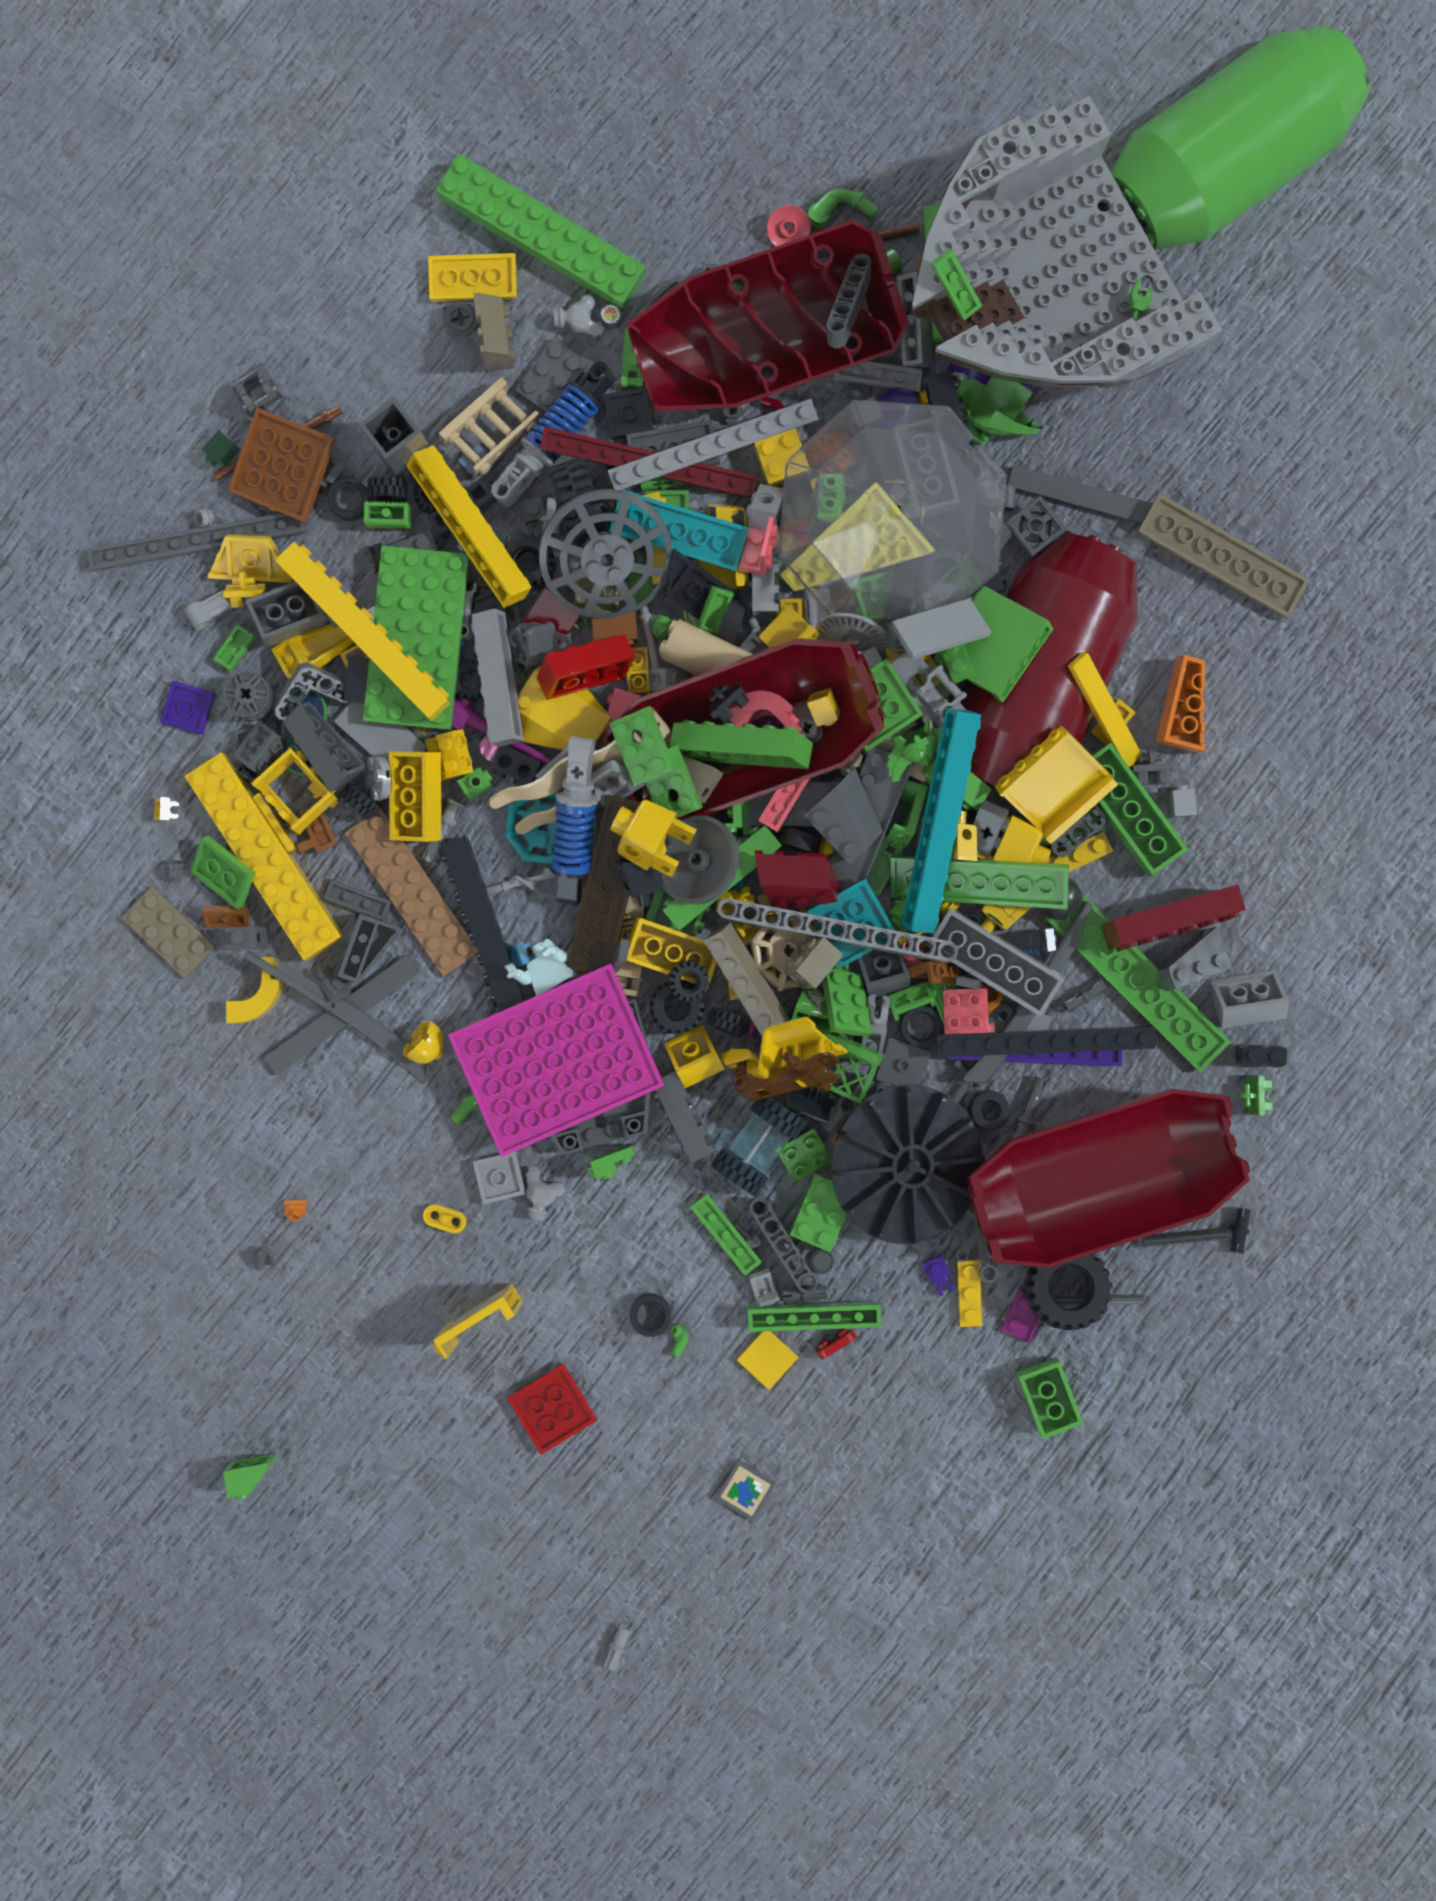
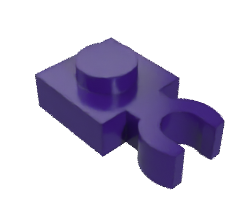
M942 1254L922 1262L930 1283H938L936 1290L940 1296H943L941 1288L944 1285L949 1286L951 1292L954 1291L952 1283L946 1280V1277L950 1276L951 1273Z

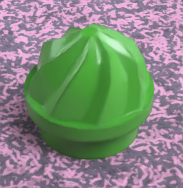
M663 615L655 616V619L650 624L651 632L656 637H665L669 634L668 630L672 621Z

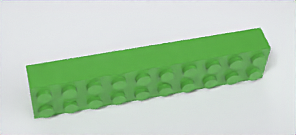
M459 153L436 189L439 201L608 303L617 305L623 312L646 277L645 265Z

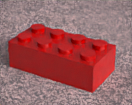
M625 634L620 636L612 635L605 640H593L586 645L579 647L571 646L564 651L548 653L545 655L536 679L546 700L625 679L636 656Z

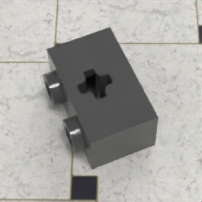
M986 800L979 808L973 825L977 827V851L989 856L993 849L997 851L1002 840L999 837L1000 832H1005L1010 820L1007 819L1009 810Z

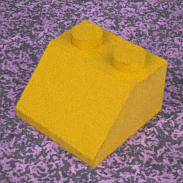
M704 1025L664 1043L673 1066L685 1088L725 1070Z

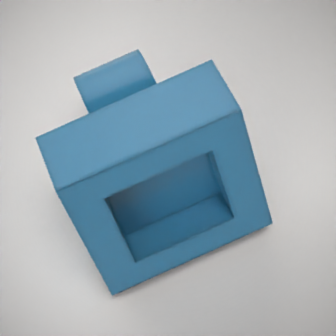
M524 942L507 948L515 968L526 965L535 958V955L529 956L526 951L527 948L532 946L531 943L524 945Z

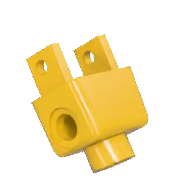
M643 800L635 813L622 806L610 828L611 831L622 836L617 848L621 856L648 871L649 867H652L670 877L675 873L679 861L665 855L667 851L665 846L667 835L690 845L697 829L675 819L676 812L649 800Z
M1013 815L1007 817L1010 821L1005 832H1000L999 837L1002 840L997 851L993 849L989 856L977 851V859L1033 863H1047L1051 853L1050 849L1039 845L1043 837L1042 831Z

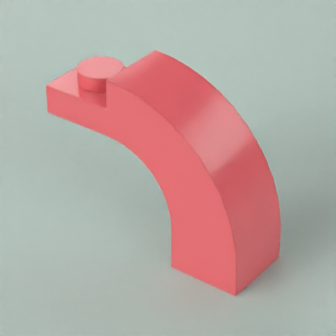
M754 691L745 694L749 703L741 709L734 702L728 706L733 713L730 721L738 727H742L743 724L752 725L762 717L774 716L784 726L794 727L799 733L803 730L797 724L800 720L792 713L795 708L784 698L772 692Z

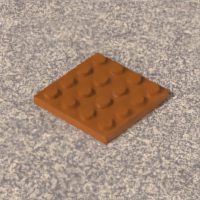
M256 407L228 491L307 523L336 439Z

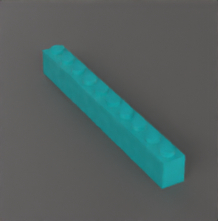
M946 707L901 926L913 932L935 933L939 922L938 915L940 905L943 902L944 886L948 880L947 872L949 863L952 860L954 840L957 837L958 821L962 814L961 806L963 797L966 794L967 778L971 771L972 755L976 748L977 731L981 724V715L969 710Z

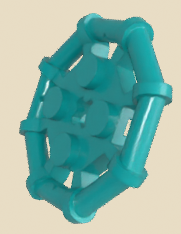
M561 791L544 797L556 799L554 805L541 804L539 798L534 799L536 805L526 812L520 808L531 800H518L512 804L509 803L507 806L509 809L503 836L521 857L520 860L522 862L529 861L550 865L554 861L552 858V847L556 826L555 823L549 824L547 832L544 830L539 831V826L525 834H518L514 830L516 815L523 816V820L530 814L555 807L557 801L556 793ZM523 835L530 844L526 850L517 839V836ZM534 847L547 849V855L534 854L532 851Z

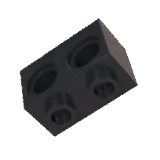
M508 745L499 747L490 767L494 769L493 773L503 779L508 776L514 779L513 784L523 786L535 781V775L540 771L543 764ZM504 757L511 758V765L507 768L500 766V761ZM523 767L531 769V774L527 778L520 776V770Z

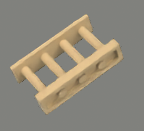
M502 377L439 432V443L444 448L449 444H454L475 464L473 467V476L475 478L480 474L485 475L491 469L493 462L524 434L533 431L534 425L538 424L539 413L537 411L528 417L507 396L508 383ZM495 402H501L522 422L514 431L491 410V406ZM481 415L486 416L506 436L498 445L476 424V419ZM465 429L467 431L470 430L490 450L483 459L460 438V434Z

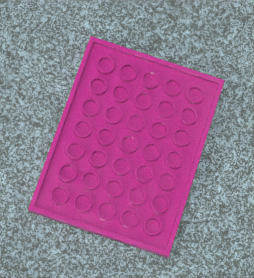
M612 963L448 1035L501 1157L665 1086Z

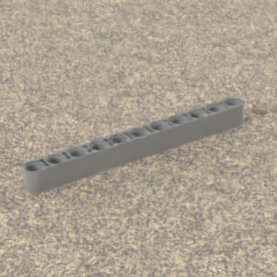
M724 899L718 905L720 917L730 922L813 938L824 937L828 941L942 963L952 962L958 954L957 946L953 942L734 899ZM727 904L734 907V912L731 915L722 913V908ZM746 909H754L756 916L748 920L744 917V911ZM775 913L778 916L777 922L773 924L768 923L765 920L766 915ZM791 917L798 918L800 921L799 926L796 928L789 927L787 924L788 919ZM817 921L821 924L822 928L819 932H812L809 929V924ZM835 925L841 926L844 930L843 934L839 937L831 933V928ZM855 930H862L865 933V938L857 941L853 937V932ZM884 934L887 937V943L884 945L877 944L875 936ZM900 938L907 939L909 947L907 949H900L897 946V940ZM920 943H928L931 946V951L927 954L922 953L919 950ZM943 947H950L953 951L952 957L945 958L941 954V949Z

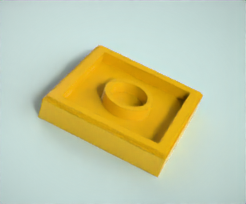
M762 1331L737 1358V1361L770 1390L799 1356L772 1331Z

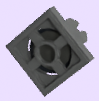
M1041 495L1004 523L1011 531L1012 540L1018 543V548L1021 550L1025 549L1031 558L1067 530Z

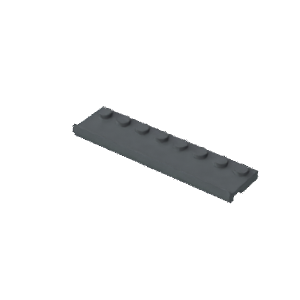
M879 747L869 751L859 778L883 832L850 865L833 847L832 853L828 854L827 858L839 881L838 893L858 881L868 878L915 764L912 762L906 767L900 781L892 782L893 777L888 776L889 768H887L888 756L891 752ZM813 905V906H807L806 908H807V909H810V908L814 907L815 905Z

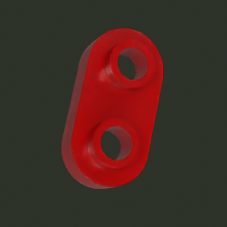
M841 1329L836 1333L837 1337L831 1341L826 1339L819 1343L816 1354L820 1360L831 1356L857 1338L854 1330Z

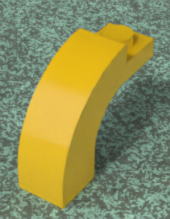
M262 957L263 960L276 968L278 967L275 957ZM262 969L261 986L253 997L244 1001H226V1023L250 1022L266 1015L278 1002L284 983Z

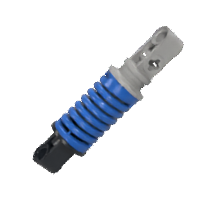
M598 361L592 364L578 383L570 380L564 390L565 392L560 394V399L554 401V405L549 407V412H545L544 418H540L538 424L534 425L533 431H529L521 439V443L524 446L523 450L515 455L514 461L507 466L504 473L491 488L492 494L502 506H512L531 485L536 476L539 477L543 467L551 468L558 458L562 456L539 450L544 426L578 434L577 431L581 432L584 428L583 425L589 423L588 418L592 419L597 412L601 411L602 407L598 401L614 384V376L605 362Z
M571 736L568 744L567 778H564L562 782L564 790L556 793V828L554 829V852L552 854L554 861L550 864V871L558 876L556 902L578 906L582 894V878L589 876L591 867L594 818L596 816L595 809L598 798L592 793L594 782L591 780L595 740Z

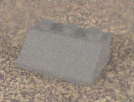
M1276 970L1211 980L1215 1013L1222 1029L1287 1019L1289 999Z

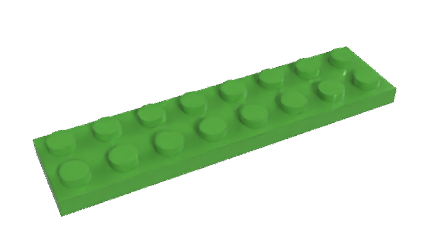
M892 854L891 898L900 899L902 895H908L915 856ZM977 859V861L951 860L949 863L948 880L943 891L944 902L1054 909L1068 908V864Z

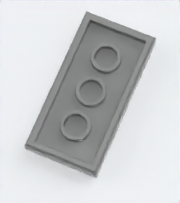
M970 598L892 621L891 624L893 631L911 660L988 637L991 633L990 628Z
M351 702L334 720L341 729L373 757H385L388 764L389 752H425L427 750L426 745L405 726L363 721L365 703Z

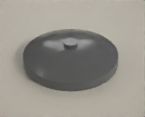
M692 816L681 821L697 829L690 845L670 835H667L665 839L667 849L665 855L679 861V864L672 877L662 873V887L671 897L680 902L700 905L715 900L729 888L739 866V847L732 831L722 822L708 816Z

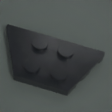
M674 548L672 550L663 594L667 599L698 620L712 586L732 591L734 593L732 599H739V593Z
M467 583V590L472 591L474 584ZM477 583L478 590L474 594L471 618L472 614L495 608L505 612L507 630L521 623L514 604L504 608L488 584Z

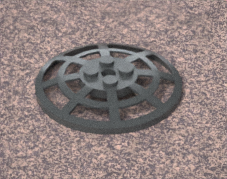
M614 489L586 492L563 504L546 524L539 546V564L542 577L552 595L563 606L575 613L597 619L623 616L647 605L664 586L672 554L671 538L659 513L640 497ZM600 499L620 500L617 514L601 513L590 517L583 504ZM629 503L645 511L656 522L657 526L646 533L637 522L626 517ZM575 509L581 521L570 530L565 540L561 541L551 537L553 530L560 520ZM601 521H615L612 532L604 531L598 533L593 524ZM625 524L634 529L640 537L629 543L621 535L623 525ZM585 528L590 538L586 540L582 548L572 545L571 542L575 536ZM660 534L663 535L666 547L665 568L653 567V548L650 541ZM645 545L647 553L646 565L634 563L633 552ZM548 546L561 550L560 566L563 576L553 580L550 579L546 564ZM570 553L580 557L582 568L569 573L567 554ZM605 554H610L613 556V559L610 563L601 562V557ZM631 571L641 573L642 576L632 588L628 589L624 579ZM649 575L661 577L653 592L637 604L632 595L644 585ZM586 576L594 582L591 594L581 589L574 581ZM568 584L578 595L588 599L584 610L565 600L556 588ZM616 585L621 593L615 596H600L603 586ZM624 599L629 607L623 611L613 613L593 612L597 602L612 603Z

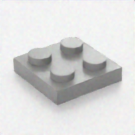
M516 1151L503 1157L497 1155L473 1161L483 1204L526 1194Z

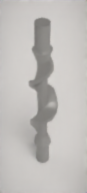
M544 868L539 876L524 879L516 875L510 881L489 886L486 889L488 895L507 892L511 888L527 885L531 890L538 888L542 880L553 877L558 878V876L553 874L550 868Z

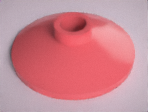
M781 206L769 217L767 233L770 241L775 246L810 234V220L807 214L797 206ZM785 223H792V227L786 229L784 227Z

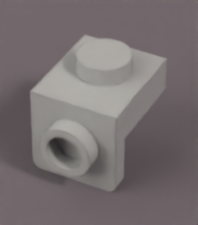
M768 1268L748 1275L759 1307L770 1306L780 1300Z

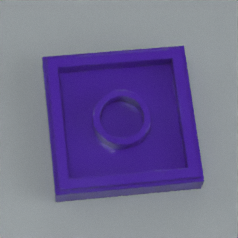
M172 680L160 722L204 735L216 693Z

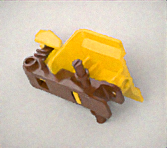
M806 1016L766 1028L762 1035L760 1057L749 1049L731 1048L729 1051L721 1053V1062L725 1063L726 1066L728 1065L729 1068H736L733 1070L735 1073L734 1090L746 1100L752 1102L811 1086L821 1089L825 1093L826 1091L829 1092L831 1089L830 1083L837 1082L839 1076L826 1068L838 1065L839 1059L836 1056L846 1054L847 1049L839 1043L834 1044L816 1029L815 1023Z

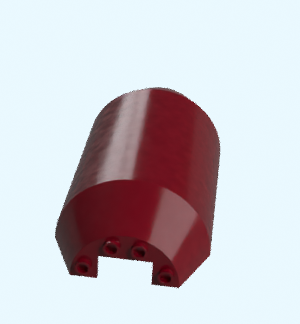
M1066 530V532L1018 568L1005 597L1047 619L1052 625L1053 631L1005 701L1002 703L996 700L991 693L968 680L962 690V693L965 692L967 696L960 701L961 705L966 710L981 715V728L977 731L976 748L972 755L970 772L993 789H996L995 785L1002 776L1010 773L1020 760H1024L1035 746L1043 743L1049 734L1061 725L1082 744L1094 714L1068 665L1082 652H1088L1106 688H1108L1138 622L1136 562L1120 552L1121 548L1113 544L1106 545L1100 542L1101 539L1094 535L1085 537Z
M803 638L789 640L639 697L619 717V719L651 706L671 730H673L674 723H683V720H690L696 724L708 721L718 725L723 721L717 717L714 719L708 710V707L713 703L709 697L715 693L711 688L714 684L719 688L724 683L731 687L738 681L742 685L745 694L754 691H768L781 696L791 705L808 699L810 694L831 687L841 712L834 724L830 726L822 725L824 734L819 742L812 745L808 769L750 765L721 777L704 804L701 803L703 808L676 818L677 820H684L692 816H705L843 767L884 728L885 724L884 712L880 708L881 698L875 679L862 652L857 651L856 644L853 642ZM611 728L602 736L604 747L615 740ZM646 784L629 796L630 800L638 802L649 800L653 802ZM670 791V798L673 801H677L678 793Z
M1170 1088L1008 1140L967 1177V1182L969 1183L968 1192L975 1218L993 1261L996 1263L1051 1268L1211 1216L1250 1181L1248 1175L1250 1173L1249 1164L1236 1154L1235 1148L1237 1143L1229 1129L1231 1127V1110L1233 1109L1230 1098L1226 1095Z

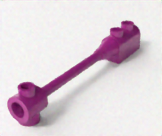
M462 697L460 701L455 699L452 728L455 730L463 729L465 732L466 728L469 727L487 734V721L471 708L473 703ZM522 742L509 744V746L540 761L544 765L553 760Z

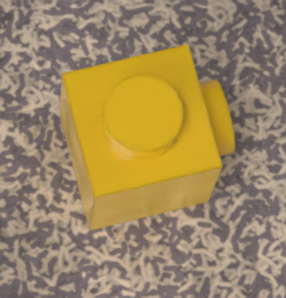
M831 687L810 694L807 705L816 726H830L838 720L841 711Z

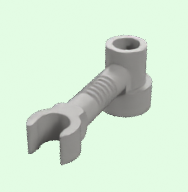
M474 583L472 591L466 589L462 629L466 627L467 633L465 635L462 634V640H471L474 637L470 616L474 594L478 590L477 583Z

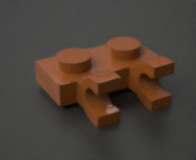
M311 808L299 812L300 816L302 817ZM324 812L306 827L311 839L296 844L299 852L302 854L313 848L316 849L317 853H320L338 845ZM287 824L288 827H289V829H290V832L293 833V834H295L296 832H294V831L290 828L291 825H290V824Z

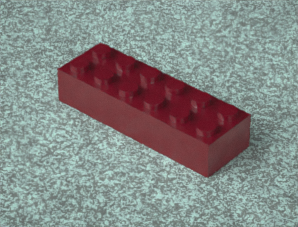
M1237 884L1117 918L1101 926L1108 949L1116 948L1117 952L1135 947L1136 943L1137 946L1156 941L1157 938L1162 940L1177 934L1190 932L1198 929V927L1200 929L1212 924L1232 920L1233 918L1240 917L1239 912L1246 910L1239 885Z

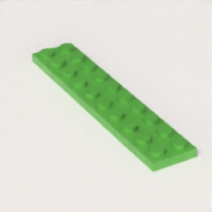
M1083 894V903L1079 911L1085 901L1091 903L1093 907L1076 933L1081 939L1075 950L1151 1026H1154L1155 1030L1198 1073H1201L1231 1041L1178 988L1163 991L1156 971L1158 968L1136 946L1117 952L1116 948L1109 950L1101 925L1110 920ZM1079 911L1076 914L1073 912L1065 920H1054L1047 916L1044 919L1064 937Z

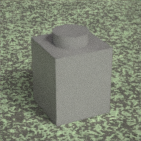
M1188 785L1175 786V790L1168 792L1170 818L1197 815L1195 789H1188Z

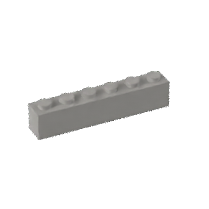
M494 608L472 614L471 629L475 636L474 650L479 663L477 670L481 677L482 686L480 691L484 698V716L487 719L488 725L487 737L490 744L497 746L524 741L505 612Z

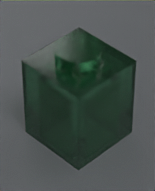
M218 430L201 450L206 454L204 459L213 467L219 465L222 468L231 461L240 449Z

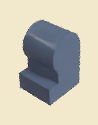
M483 443L478 444L472 449L481 459L490 452ZM463 455L458 462L474 480L473 467L475 464L467 456Z

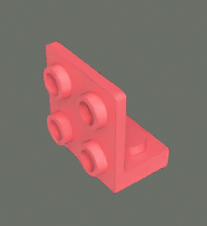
M769 517L766 530L749 527L739 571L765 576L767 568L771 569L773 562L772 551L773 548H776L778 540V525H774V517Z
M986 988L943 991L945 1034L995 1032L994 1023H989L988 996Z

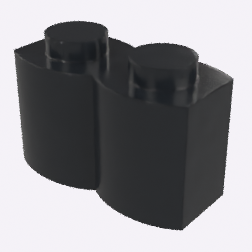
M1242 1044L1236 1047V1063L1251 1067L1261 1065L1274 1068L1287 1065V1049L1275 1045Z

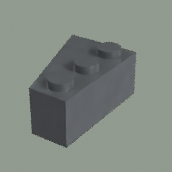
M360 913L338 977L359 984L402 928Z
M1218 926L1203 930L1183 950L1175 954L1156 970L1163 991L1177 989L1232 968Z

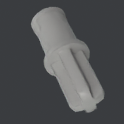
M619 1624L614 1640L609 1644L610 1650L604 1662V1667L609 1670L617 1668L622 1653L626 1651L625 1645L632 1631L628 1626Z

